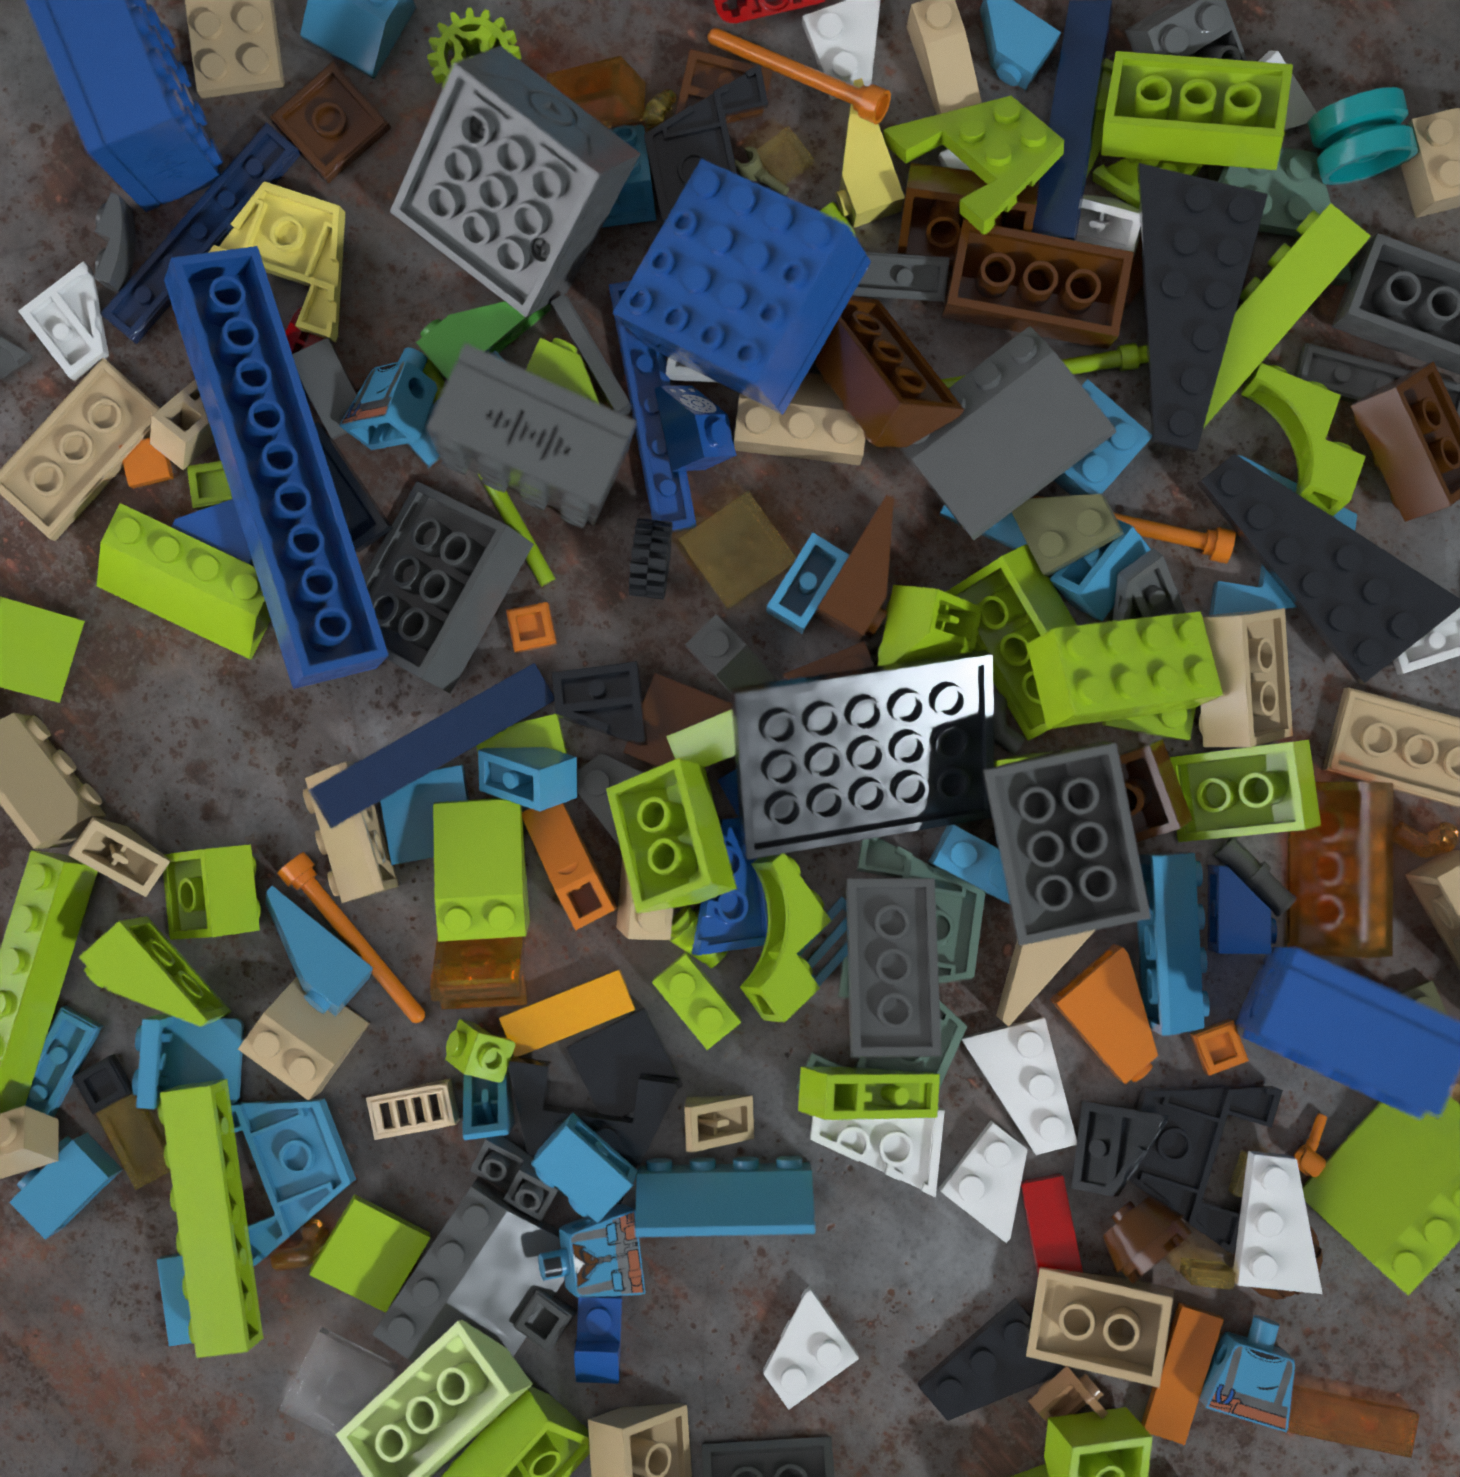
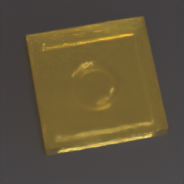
M749 491L739 496L679 539L680 544L727 610L792 566L796 560L790 548Z

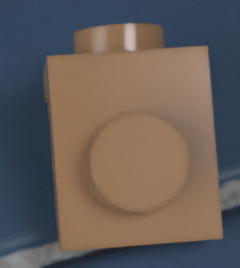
M1068 1366L1060 1371L1052 1380L1045 1382L1039 1388L1038 1393L1028 1401L1047 1423L1049 1417L1076 1414L1086 1403L1091 1406L1101 1419L1108 1414L1098 1402L1104 1394L1086 1374L1078 1379Z

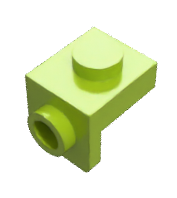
M459 1019L456 1029L448 1037L445 1060L464 1075L500 1083L504 1080L515 1048V1042L508 1038L492 1035L474 1022Z

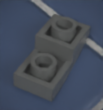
M111 192L107 202L98 209L95 219L96 229L94 232L108 244L106 249H102L97 255L94 278L108 290L118 293L130 278L135 254L136 234L133 209L119 195Z
M327 337L292 355L300 380L331 439L334 440L348 433L339 425L358 393L354 384L350 381L331 340Z
M502 1136L486 1138L470 1169L474 1174L507 1190L503 1202L542 1221L558 1191L556 1186L550 1187L537 1176L536 1168L531 1164L534 1159Z

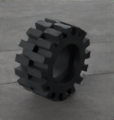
M637 519L631 553L629 596L664 600L671 556L672 522Z

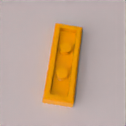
M617 969L505 1014L499 1020L506 1037L515 1042L514 1057H519L634 1011L636 1008L620 969Z

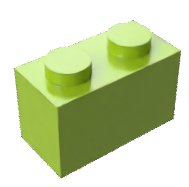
M684 952L652 980L654 986L706 1050H709L741 1023V1016L687 952Z

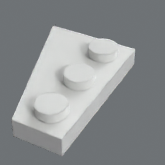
M1043 1016L1013 1023L1009 1027L1006 1025L962 1037L961 1041L970 1052L1035 1155L1077 1145L1049 1031Z
M938 1107L937 1118L823 1120L812 1116L810 1139L853 1160L861 1161L899 1181L902 1180L936 1197L945 1112L943 1108Z
M1248 1151L1232 1281L1239 1286L1322 1294L1297 1159L1291 1155Z

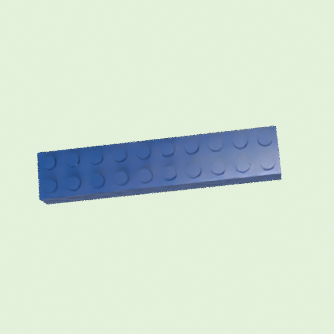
M258 246L172 257L164 282L292 688L296 689L377 669L389 655Z

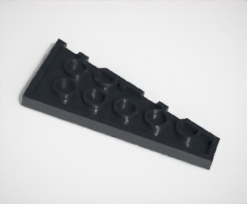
M1139 163L1137 166V178L1140 193L1139 215L1142 229V270L1145 321L1147 320V361H1149L1150 375L1149 398L1152 442L1196 452L1268 194Z
M1233 454L1197 483L1358 684L1366 683L1460 608V598L1236 454Z

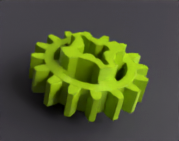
M471 7L467 8L466 18L460 19L455 12L450 13L452 24L449 27L440 22L437 24L441 37L429 38L431 49L435 52L428 54L427 59L430 67L435 68L431 73L436 84L443 83L442 88L446 84L454 63L467 59L466 54L475 56L500 45L518 60L521 59L519 46H515L517 39L514 31H506V23L502 17L492 22L490 12L487 9H484L480 18L475 17ZM449 50H452L455 57L450 61L452 67L449 69L447 57Z

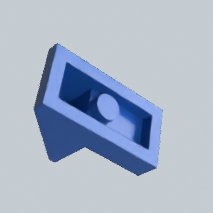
M623 1296L578 1297L577 1342L574 1348L576 1382L619 1384Z

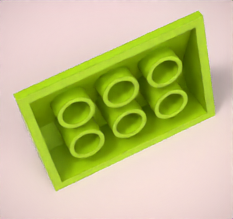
M1450 1096L1440 1117L1424 1112L1422 1119L1379 1102L1330 1155L1320 1175L1317 1177L1311 1176L1302 1186L1305 1202L1408 1296L1460 1241V1104Z

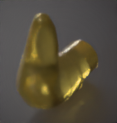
M664 89L661 93L655 94L646 105L644 121L647 132L663 123L665 115L676 102V94L673 90Z

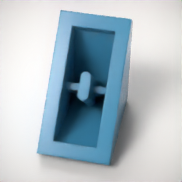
M507 1068L504 1080L500 1083L464 1075V1140L508 1135L515 1125L509 1069Z

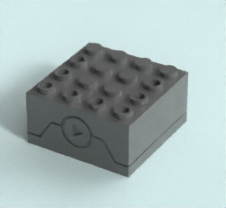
M502 46L454 63L390 212L519 313L528 317L551 303L552 300L568 292L640 153Z
M465 343L458 357V362L454 366L430 419L427 430L437 454L440 455L439 458L443 460L441 463L443 466L462 475H465L469 469L480 474V477L483 478L481 482L486 486L505 493L507 487L520 493L522 496L521 501L542 511L545 510L547 505L561 511L560 518L576 527L584 528L586 523L595 526L629 450L636 421Z

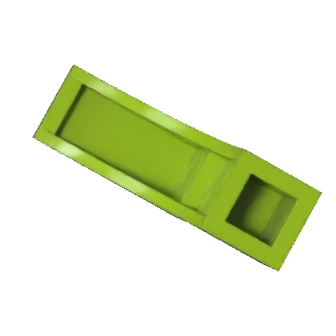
M1260 363L1245 381L1241 395L1251 399L1268 411L1277 420L1289 438L1297 463L1298 480L1296 493L1329 515L1334 516L1351 501L1366 457L1353 451L1347 444L1326 440L1341 395L1328 390L1321 383L1307 382L1290 375L1282 367Z
M783 853L759 857L752 863L762 883L766 897L768 928L759 961L749 977L740 986L764 1021L786 1022L820 989L812 977L813 970L811 966L797 953L832 921L823 909L824 902L815 891L809 889L800 876L801 870L799 865L793 858Z

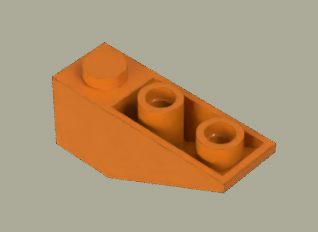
M564 803L540 812L531 808L522 812L524 824L575 931L617 909L618 907Z

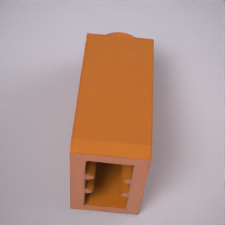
M1113 944L1049 1000L1112 1074L1126 1084L1130 1080L1137 1082L1146 1076L1153 1068L1151 1062L1158 1056L1129 954L1122 946Z

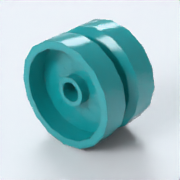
M1389 87L1361 92L1323 108L1308 120L1307 123L1313 146L1325 149L1317 158L1323 184L1339 185L1364 180L1396 168L1412 159L1418 153L1413 128L1401 124L1409 115L1403 89Z

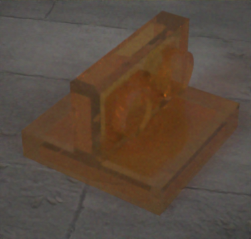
M437 934L430 982L432 1001H440L441 1010L527 1005L528 987L524 967L526 937L438 942Z

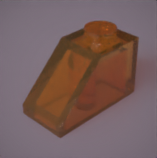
M621 55L547 73L548 83L608 129L643 121L646 82Z

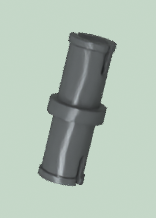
M1236 837L1228 839L1215 852L1214 856L1228 866L1273 911L1276 917L1283 914L1296 901L1297 897L1291 894L1269 872L1271 867L1265 861L1260 863Z

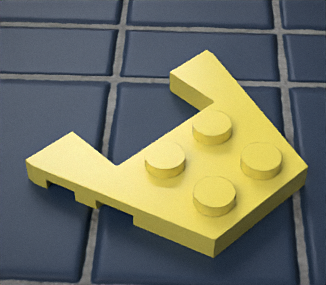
M264 181L232 221L231 225L234 228L220 246L214 245L209 252L258 246L267 273L310 287L295 326L303 332L324 339L328 337L331 341L336 342L339 328L345 211L339 205Z

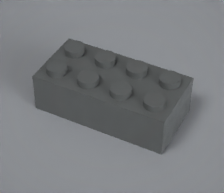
M1377 233L1359 250L1351 272V280L1345 288L1332 328L1427 363L1434 361L1436 366L1460 374V263Z

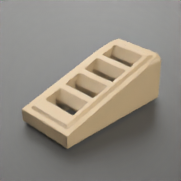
M451 1078L366 1097L374 1140L456 1125L460 1121ZM429 1095H437L440 1116H433ZM420 1097L425 1119H417L413 1098ZM399 1100H404L408 1123H401L397 1104ZM388 1103L393 1126H384L380 1104Z

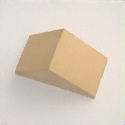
M96 817L90 820L68 853L70 857L144 897H147L170 863L169 858L128 826Z
M753 1095L686 1097V1151L696 1152L754 1139Z

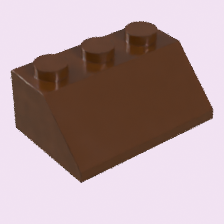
M911 163L897 253L948 257V272H950L963 219L967 220L960 214V199L984 187L987 183L972 170ZM1039 180L1033 186L1027 185L1018 194L1017 203L1008 212L1002 211L995 218L996 226L1032 232L1037 207Z
M1434 361L1370 392L1351 405L1355 424L1359 431L1364 434L1372 451L1374 465L1382 472L1390 489L1391 501L1400 511L1405 522L1450 507L1460 499V417Z

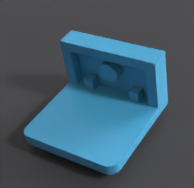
M157 1014L142 1019V1025L138 1027L135 1036V1048L140 1052L139 1069L135 1071L132 1080V1092L134 1095H137L136 1108H157L161 1100L160 1092L175 1086L221 1079L228 1080L231 1105L237 1103L240 1098L243 1054L238 1048L244 1039L243 1021L238 1018L223 1017L220 1020L199 1027L169 1014Z

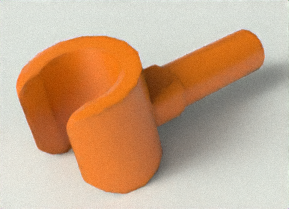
M1320 1113L1316 1115L1305 1145L1299 1147L1293 1154V1157L1297 1159L1299 1170L1306 1176H1319L1326 1165V1160L1315 1152L1319 1146V1141L1328 1118Z

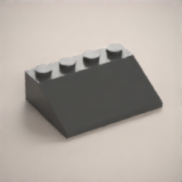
M1029 326L948 388L965 409L960 417L907 448H899L908 462L974 541L1117 431L1055 351Z
M416 481L392 524L393 529L387 533L363 577L389 655L386 659L451 694L534 544L506 524Z
M1100 741L983 770L1019 946L1151 918L1116 743Z
M478 1176L372 1335L408 1360L415 1362L456 1322L463 1320L506 1347L511 1355L514 1356L526 1336L515 1329L513 1325L537 1289L554 1296L564 1281V1277L543 1281L538 1264V1255L540 1253L561 1249L559 1231L544 1220L540 1221L503 1202L505 1194Z

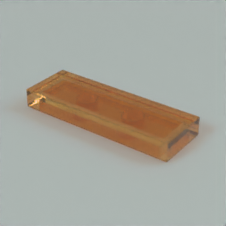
M1293 1385L1287 1432L1412 1458L1420 1415L1411 1409Z

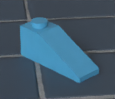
M271 886L266 892L265 904L301 988L307 993L304 998L320 1013L324 1014L328 1010L336 1017L368 981L373 967L275 887Z

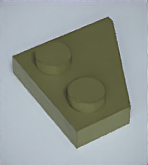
M1102 494L1030 498L1012 511L1042 574L1047 577L1124 535L1107 499Z

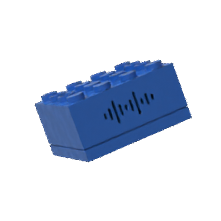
M25 0L87 153L145 212L160 207V203L163 205L211 186L221 175L217 165L223 163L222 156L214 140L208 138L203 128L208 123L198 101L192 99L187 89L192 84L182 62H177L171 50L176 48L174 39L165 22L161 23L152 4L148 5L146 0Z
M701 159L614 309L613 314L645 346L783 415L871 261L848 224Z
M1271 947V954H1265L1262 961L1264 964H1261L1235 1021V1025L1245 1029L1241 1037L1416 1118L1422 1119L1424 1112L1440 1117L1460 1073V1022L1298 948Z

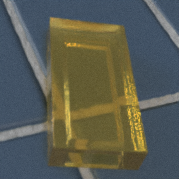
M131 1094L99 1111L96 1115L135 1190L171 1172V1170L166 1166L164 1160L166 1142L149 1109L136 1108L137 1095Z

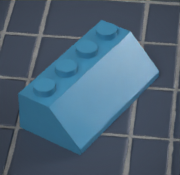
M1190 852L1138 854L1151 916L1150 919L1137 921L1140 990L1150 1029L1162 1036L1204 1028V1017H1208L1210 1013V1002L1207 991H1202V973L1207 972V954L1205 948L1200 947L1199 930H1203L1205 927L1204 908L1202 904H1198L1197 887H1201L1203 882L1200 861H1195V853Z
M781 1156L776 1158V1163H759V1158L736 1157L733 1159V1164H716V1159L700 1157L690 1159V1165H672V1159L654 1158L646 1160V1165L639 1166L636 1178L635 1237L815 1234L812 1168L810 1162L802 1163V1157Z

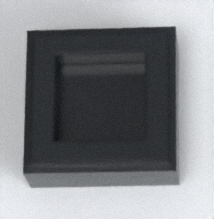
M115 1054L106 1057L72 1077L92 1114L133 1093L132 1084Z

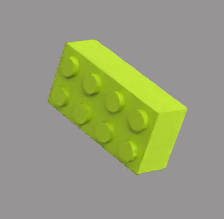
M1201 611L1054 628L1026 644L1047 729L1193 709L1223 695Z

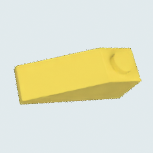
M860 78L854 80L853 85L860 88L864 85V82ZM850 104L840 191L836 192V200L843 216L849 215L853 228L901 212L905 196L879 124H873L861 119L858 116V112L854 111L853 105Z

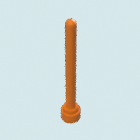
M713 28L708 33V41L711 45L852 104L854 111L858 112V116L861 119L873 124H879L887 113L891 100V93L887 89L875 84L870 86L863 85L858 88L719 28Z
M1034 496V497H1032V498H1044V497H1042V496ZM1114 513L1116 519L1132 525L1140 536L1201 549V554L1208 555V559L1215 562L1227 564L1231 557L1236 537L1235 530L1217 527L1215 530L1207 529L1206 533Z
M302 852L283 866L277 874L288 887L293 885L296 890L302 889L350 949L373 967L371 974L408 1019L413 1023L422 1022L425 1018L424 1009L315 879L317 875L313 869L315 864L309 856Z

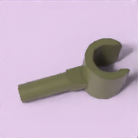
M745 147L744 150L750 162L743 164L734 159L739 175L752 182L759 180L777 193L785 196L789 191V187L763 168L755 148Z

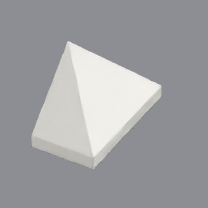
M1083 195L1076 241L1132 251L1135 256L1141 233L1139 209L1117 198Z

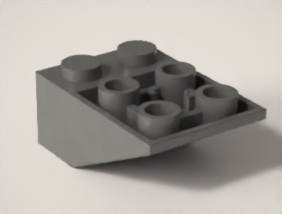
M1174 0L1125 30L1131 48L1135 53L1247 61L1226 0Z

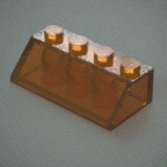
M1315 781L1321 826L1306 830L1288 831V891L1294 894L1297 899L1287 910V948H1298L1312 955L1367 959L1392 957L1393 783Z

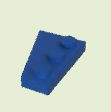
M740 818L719 820L737 889L701 902L692 955L712 954L764 946L768 928L767 902L762 883L752 866V863L757 858L747 860L742 853Z

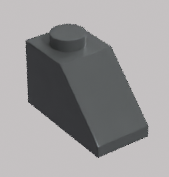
M717 614L685 644L686 649L730 693L731 688L768 683L776 680L774 675L747 644Z

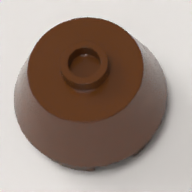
M1149 1196L1137 1206L1129 1201L1111 1217L1116 1224L1103 1235L1117 1273L1122 1271L1130 1282L1134 1284L1148 1270L1177 1248L1193 1233L1182 1221L1184 1215L1152 1196Z

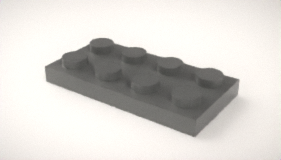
M935 878L847 879L846 914L851 1058L942 1056Z

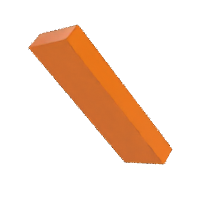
M1180 1302L1178 1303L1166 1342L1160 1387L1152 1386L1141 1422L1150 1434L1185 1445L1224 1321L1220 1315Z

